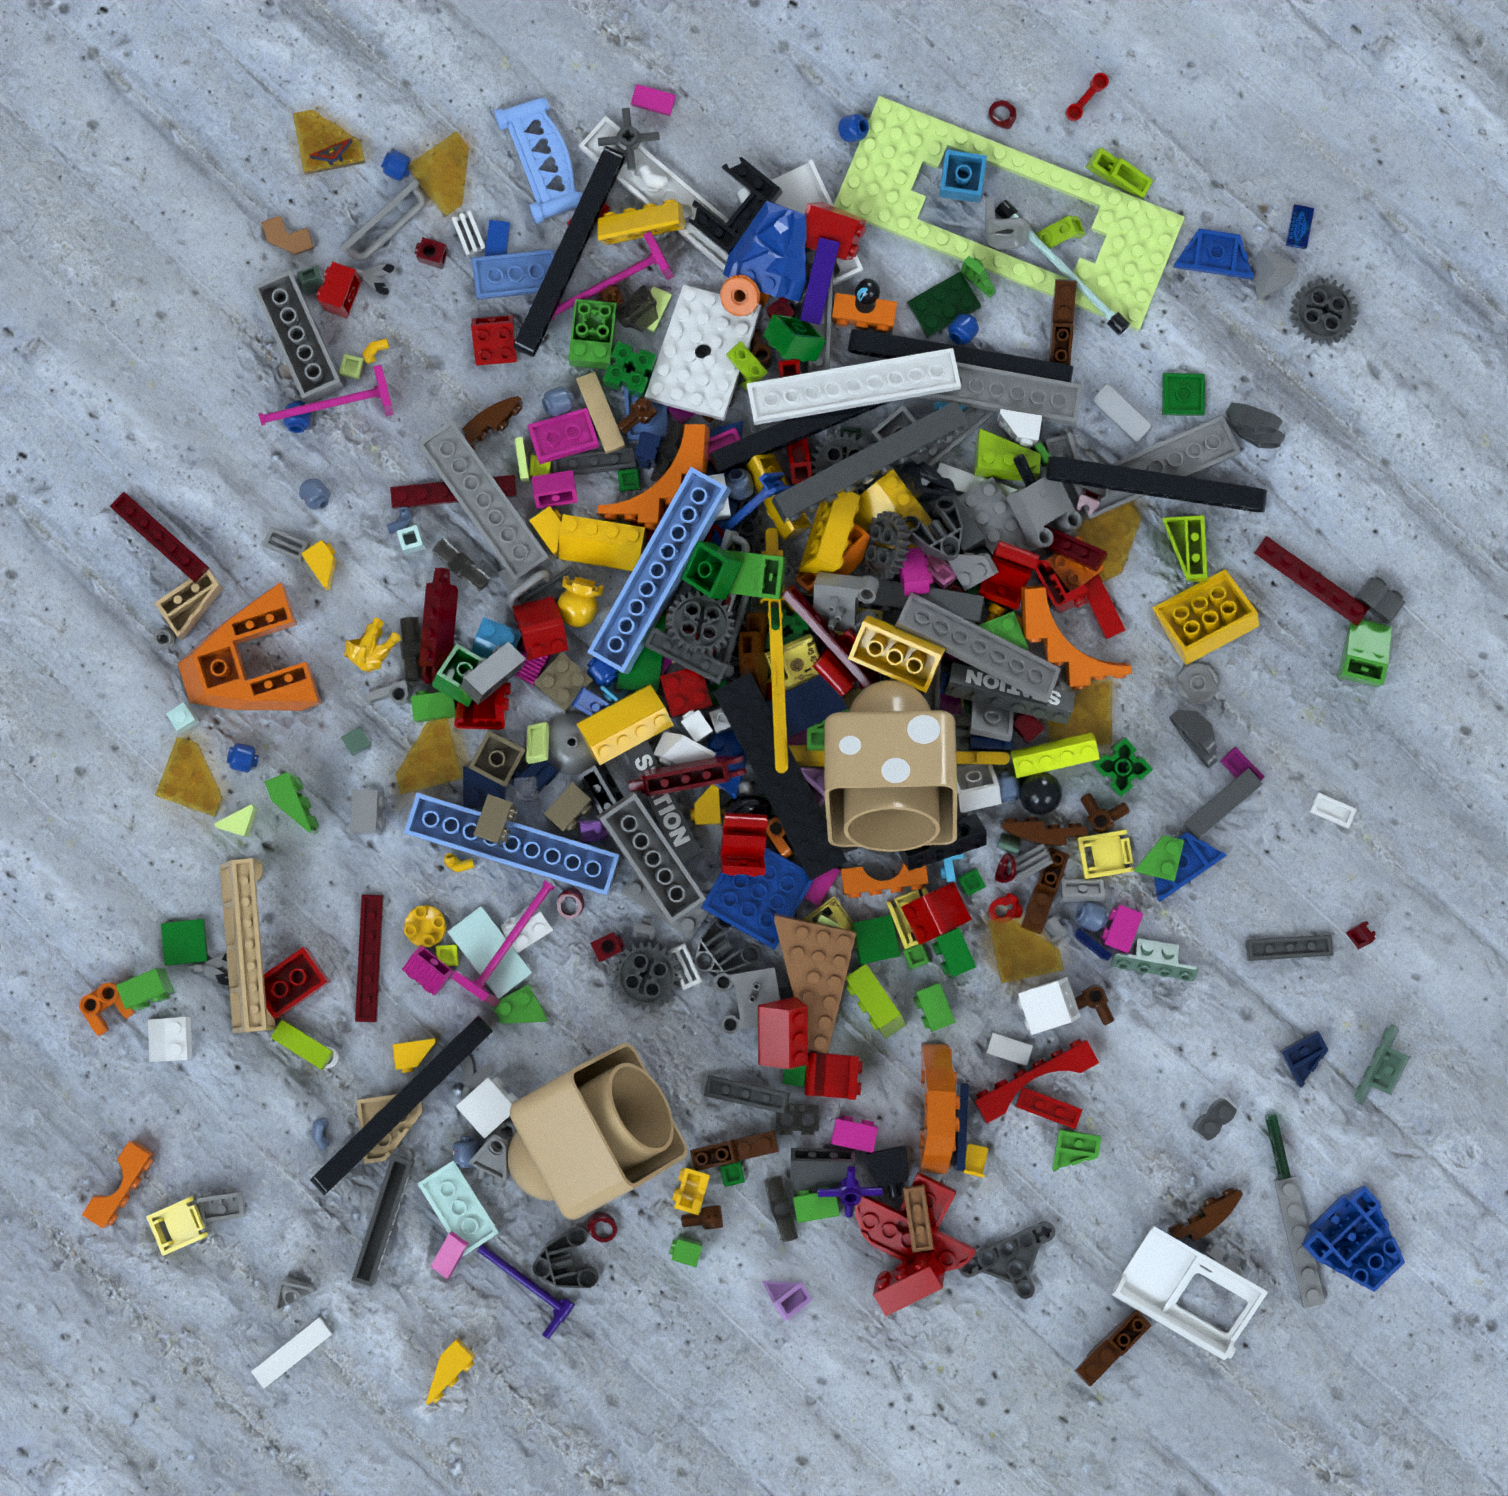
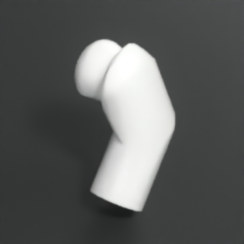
M648 165L639 169L648 187L662 189L667 186L668 179L665 176L652 174Z

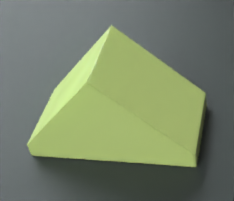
M251 804L214 823L216 828L249 837L257 807Z

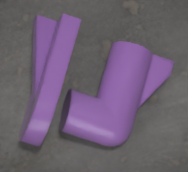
M600 820L579 821L583 844L604 840L608 837L609 833Z

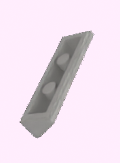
M1108 383L1091 400L1135 443L1152 427V424Z

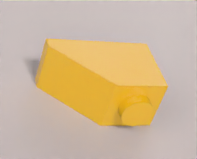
M549 506L529 521L553 556L556 557L559 553V533L562 516L557 509L552 510Z
M320 540L302 552L301 555L322 586L328 591L332 586L337 561L334 557L336 551L330 543L326 544L323 540Z
M711 785L694 803L695 808L690 809L691 821H695L696 826L721 825L719 788Z
M437 1038L392 1044L395 1070L401 1069L402 1073L414 1072V1067H419L438 1043Z

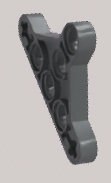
M1046 1221L1033 1225L977 1251L968 1263H975L973 1258L977 1256L982 1268L978 1269V1266L975 1265L971 1268L972 1272L968 1273L966 1270L962 1271V1268L965 1267L964 1265L958 1270L961 1275L968 1278L983 1272L1009 1282L1020 1298L1029 1299L1035 1292L1034 1284L1029 1275L1040 1245L1054 1238L1055 1228ZM1043 1226L1051 1228V1231L1048 1232V1237L1040 1235L1038 1236L1040 1241L1036 1242V1238L1031 1231L1035 1230L1037 1234L1042 1231ZM1025 1234L1030 1235L1032 1243L1029 1246H1022L1020 1243L1021 1236ZM1005 1243L1011 1244L1013 1248L1012 1253L1007 1256L1001 1253V1246ZM986 1252L993 1255V1261L990 1264H984L981 1260L982 1255ZM1013 1263L1021 1265L1022 1270L1020 1274L1013 1275L1010 1273V1266ZM1022 1283H1028L1031 1287L1027 1295H1022L1019 1292V1286Z

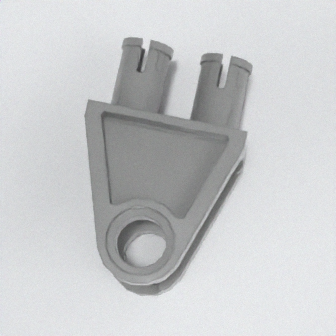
M506 1119L495 1129L469 1162V1164L475 1166L473 1171L475 1177L480 1172L478 1178L484 1179L487 1173L494 1176L492 1180L494 1186L499 1181L497 1188L505 1187L506 1180L511 1175L508 1167V1149L513 1135H508L504 1131V1127L509 1126L512 1128L513 1135L516 1133L517 1129L511 1119Z

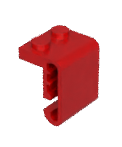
M999 540L991 556L999 572L981 582L978 595L1017 610L1021 602V586H1026L1032 574L1031 570L1035 569L1040 555Z
M1046 560L1038 561L1035 567L1036 575L1040 584L1046 587V595L1055 612L1063 613L1075 606L1080 608L1088 603L1087 600L1090 599L1085 584L1065 593L1056 574L1050 576L1052 585L1047 586L1040 572L1044 571L1046 575L1053 573L1051 564Z
M553 596L512 606L514 618L523 639L527 660L569 650L563 620Z
M848 628L840 637L852 649L857 635ZM829 647L821 653L812 666L841 697L858 680Z
M511 682L504 683L479 705L473 700L470 706L467 707L457 701L454 726L459 729H503L505 727L506 712L509 711L510 702L508 695H511Z
M724 813L720 849L722 873L731 876L737 874H745L752 877L765 876V830L768 827V815Z
M954 882L901 907L919 945L972 920Z
M808 1052L804 1095L856 1100L857 1095H861V1083L857 1081L858 1074H862L863 1061H859V1056Z

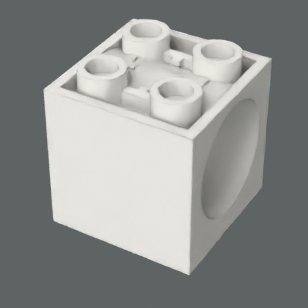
M1068 977L1018 993V1005L1021 1010H1024L1026 1016L1024 1019L1025 1026L1028 1031H1031L1032 1035L1071 1023L1081 1017Z
M490 1076L486 1078L456 1106L484 1139L490 1136L503 1121L510 1117V1107L518 1100L512 1092L508 1094L503 1089L506 1085L499 1077L494 1078Z

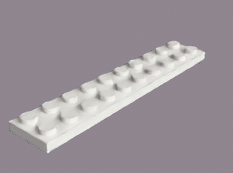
M605 116L581 142L579 149L597 163L605 146H598L597 138L617 136L621 128ZM630 136L626 137L627 142L631 141ZM618 144L606 145L626 154V151L622 150ZM640 145L634 150L636 169L628 170L627 158L625 157L616 180L645 205L652 203L656 206L663 205V201L670 199L680 202L683 208L686 229L678 230L677 232L724 271L728 255L689 223V219H695L697 208L692 207L693 201L696 200L724 224L729 219ZM648 165L652 174L665 176L668 179L667 186L662 189L648 187L639 169Z
M953 348L747 383L754 425L961 389Z

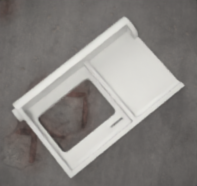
M812 159L806 164L771 180L783 192L775 201L776 204L802 213L805 212L807 203L824 202L834 206ZM745 188L737 193L741 204L750 195V192ZM857 255L852 260H843L836 257L840 272L833 276V286L860 274L864 270ZM807 288L804 289L800 302L786 299L789 305L796 307L803 304Z
M1153 1226L1117 1280L1111 1295L1220 1359L1226 1360L1227 1358L1231 1359L1236 1351V1347H1234L1235 1341L1268 1291L1160 1228ZM1196 1273L1204 1275L1248 1302L1228 1332H1223L1177 1305L1176 1302Z

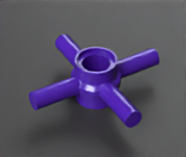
M854 1166L847 1167V1178L841 1180L840 1188L818 1189V1197H840L842 1204L845 1205V1216L848 1218L853 1216V1207L859 1204L860 1196L883 1195L882 1187H860L858 1180L855 1179L856 1169Z

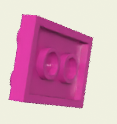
M587 408L527 425L539 465L599 447Z

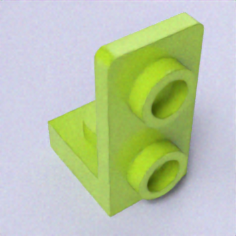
M1068 215L1036 232L1035 235L1038 236L1045 246L1051 249L1070 238L1081 239L1086 236L1080 218Z
M741 341L726 354L745 378L740 384L745 390H747V383L758 382L768 373Z

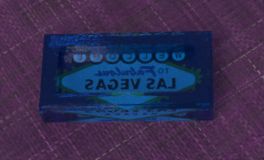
M1293 205L1285 246L1306 250L1314 208Z
M1080 928L1073 932V937L1103 961L1110 959L1112 954Z

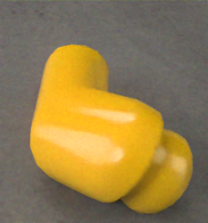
M388 339L373 341L367 345L362 353L366 363L375 362L377 351L389 349Z
M447 853L444 856V864L454 872L475 868L473 858L460 860L453 853Z

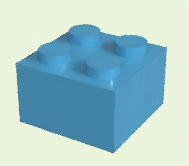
M946 150L939 197L979 203L987 156Z

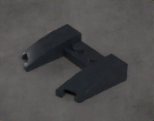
M739 157L740 164L730 169L727 163L721 167L750 192V195L727 223L724 224L696 200L692 204V207L697 208L695 219H689L691 225L727 255L735 247L765 202L775 203L783 193L779 186L743 157Z

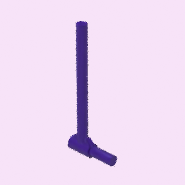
M481 1245L477 1252L555 1308L553 1310L554 1318L542 1334L545 1338L550 1339L560 1323H563L572 1311L575 1303L568 1298L561 1299L560 1301L487 1247Z

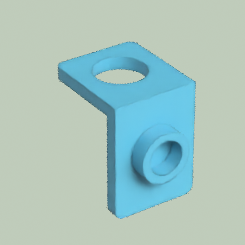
M618 677L609 687H600L603 692L601 696L609 703L621 700L629 692L627 690H624L622 693H615L613 691V684L617 682Z

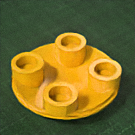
M418 906L411 910L406 917L404 933L416 946L432 947L438 944L445 935V917L433 906Z

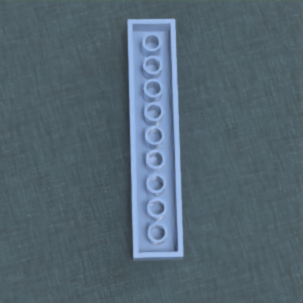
M690 467L587 653L622 673H630L644 648L653 627L657 625L680 584L683 572L697 542L704 541L732 491L731 489Z
M416 793L404 831L405 834L606 896L609 895L621 857L619 854L511 821L508 827L511 830L509 838L501 846L473 835L481 812Z

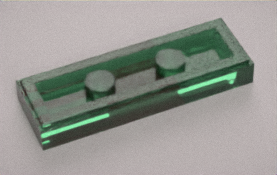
M1277 1114L1265 1115V1121L1278 1177L1281 1179L1291 1178Z

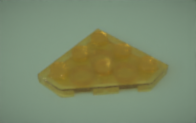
M313 109L293 113L305 175L366 163L362 143L359 139L351 136ZM350 138L353 141L342 154V162L338 159L331 166L328 161L310 159L309 155Z
M457 131L407 166L408 170L420 182L421 187L445 218L463 204L469 147Z
M1133 501L1082 522L1081 526L1076 529L1084 542L1108 553L1107 558L1102 564L1104 569L1098 573L1102 582L1120 575L1123 571L1141 521V516Z
M1091 681V685L1081 690L1074 697L1073 713L1067 725L1054 721L1048 722V742L1093 733L1097 745H1111L1112 681Z
M448 718L428 722L423 727L421 734L396 772L401 795L463 779Z
M177 736L155 796L216 817L223 796L199 744Z
M1010 917L988 921L1001 983L1064 970L1060 950L1032 931L1021 928V924Z

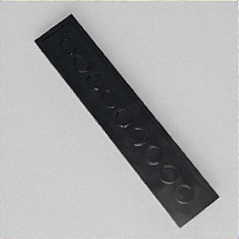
M751 672L713 691L809 880L811 881L848 862L841 847L829 843L827 820L788 744V770L785 773H778L776 771L773 715Z

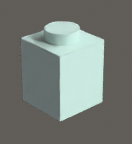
M417 525L397 531L401 548L405 555L426 549L421 531Z
M184 702L166 713L176 731L182 734L200 723L191 707Z

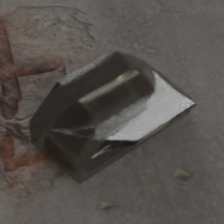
M643 285L616 307V317L623 327H631L643 332L658 320L657 301L648 287Z

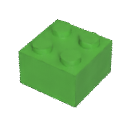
M155 968L116 985L125 1009H133V1011H141L150 1007L149 1003L152 1001L153 1003L165 1001L170 998L169 994L174 993L166 969Z

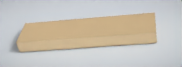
M596 372L576 378L605 453L609 454L625 448L624 441Z

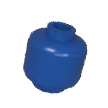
M861 114L844 116L838 125L840 137L848 143L863 140L869 131L868 121Z
M393 150L391 153L387 152L380 166L383 168L385 175L397 181H401L404 176L408 178L413 168L410 166V157L397 150Z
M959 314L948 327L949 338L958 345L970 343L979 331L976 318L970 314Z
M296 400L285 406V409L306 404L303 401ZM312 412L284 418L283 423L289 431L302 433L310 427Z
M596 657L592 658L587 664L589 667L587 675L593 679V682L598 687H609L618 677L617 669Z
M236 743L234 747L230 746L226 763H229L232 770L248 773L252 767L257 766L259 755H255V748L253 746Z

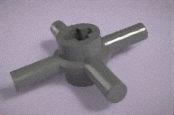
M622 108L623 128L619 130L617 136L597 138L598 146L618 144L622 150L626 151L628 170H635L634 150L640 146L641 142L660 140L659 132L640 134L631 125L630 108ZM628 136L631 137V141L627 142L626 137Z

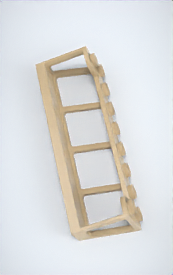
M254 858L230 860L220 864L233 1034L276 1029L275 1019L266 1009L256 882L263 876V862Z

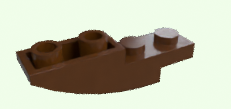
M1055 279L1050 330L1049 361L1071 364L1076 280Z
M519 396L505 399L486 408L461 429L463 434L466 435L465 439L474 451L476 449L474 446L479 441H484L489 435V429L495 434L499 430L502 432L508 426V420L512 415L516 416L522 410L523 406L521 405L523 401Z
M764 612L747 613L745 632L739 633L741 677L751 672L764 699H766L769 664L764 653L768 614Z
M1038 817L1026 818V822H1017V818L1005 819V823L1000 824V829L1008 834L1040 845L1065 846L1067 845L1066 837H1082L1087 835V827H1081V823L1068 824V828H1060V824L1047 825V829H1044V821H1039Z
M1051 847L1048 851L1053 863L1040 870L1021 924V928L1039 935L1043 931L1070 855Z
M775 1130L692 1149L690 1153L694 1170L698 1171L779 1152V1146Z
M1232 1187L1223 1191V1196L1219 1198L1210 1197L1204 1200V1205L1199 1207L1202 1213L1201 1216L1195 1214L1187 1218L1188 1222L1182 1225L1180 1223L1168 1227L1169 1231L1167 1233L1177 1239L1189 1235L1190 1239L1194 1242L1204 1237L1231 1214L1243 1195L1242 1191L1239 1189L1234 1190Z
M1138 1310L1133 1311L1086 1355L1087 1357L1074 1371L1089 1387L1092 1386L1152 1325Z

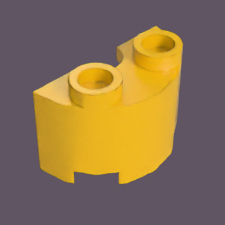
M687 1167L685 1169L681 1168L678 1180L682 1181L680 1189L675 1188L672 1200L676 1201L674 1208L699 1215L710 1174Z

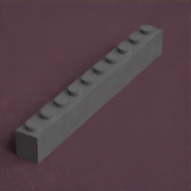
M954 401L775 495L772 503L784 523L789 520L793 523L802 517V513L806 511L812 513L820 508L819 504L825 501L831 503L838 498V494L844 491L846 494L857 488V484L861 482L867 484L875 479L874 475L880 472L882 475L893 469V465L897 463L902 465L911 460L910 456L916 453L921 455L927 452L929 446L933 444L938 446L947 441L946 437L952 434L957 436L963 433L968 420L957 401Z

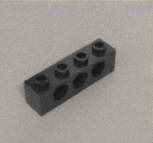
M604 763L602 765L596 764L578 775L600 813L624 798Z
M973 814L957 820V840L948 845H924L911 850L899 851V855L908 871L987 845V831L977 814Z

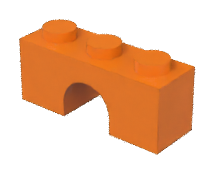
M835 293L832 322L840 327L854 325L857 329L861 330L874 328L881 333L893 331L896 301L876 299V305L872 312L861 313L855 306L856 296Z

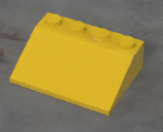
M894 470L884 475L860 495L858 502L860 508L853 519L854 524H857L864 531H869L868 523L873 524L872 518H877V514H882L883 511L895 512L902 515V519L906 516H915L927 528L932 523L931 518ZM905 523V525L909 526L908 530L915 528L913 523ZM876 542V545L887 547L895 550V546ZM911 542V544L907 546V549L918 547Z
M1226 569L1209 577L1207 581L1200 582L1152 607L1175 651L1185 665L1259 627L1258 612Z

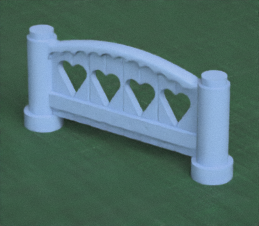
M540 97L502 110V108L493 110L500 131L509 128L536 202L529 204L535 224L544 222L543 219L577 208L583 195L581 191L577 192L575 190L573 166L566 144L557 127L546 114V110H549L546 97ZM539 120L541 122L540 128L544 130V133L536 135L525 131L533 121ZM541 139H546L548 141L547 146L551 148L549 154L532 150ZM548 158H554V165L558 167L556 173L539 169ZM556 176L562 178L561 184L565 186V190L562 192L547 189Z

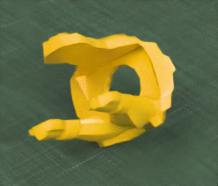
M376 617L371 624H367L364 634L359 639H345L344 657H347L362 671H367V673L380 669L382 661L388 656L395 644L401 640L398 633L392 632L384 644L377 645V639L383 633L382 626L384 622Z

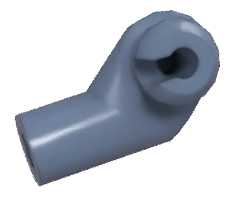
M402 507L399 510L400 515L397 521L387 524L389 534L409 527L413 513L408 507Z
M324 1117L314 1121L311 1133L320 1150L330 1145L323 1135L325 1128L329 1126L328 1120Z

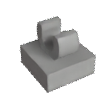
M644 915L642 923L635 922L634 938L654 941L656 927L651 926L652 917Z
M1053 916L1047 920L1042 931L1051 944L1067 933L1068 925L1062 926L1058 922L1061 918L1060 916Z

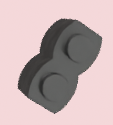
M1371 577L1354 598L1367 606L1373 615L1388 624L1406 602L1402 599L1403 596L1395 590L1390 591L1382 579Z
M1220 1098L1210 1105L1207 1114L1200 1116L1195 1121L1192 1129L1203 1140H1212L1219 1134L1222 1125L1229 1123L1234 1118L1237 1109L1226 1099Z

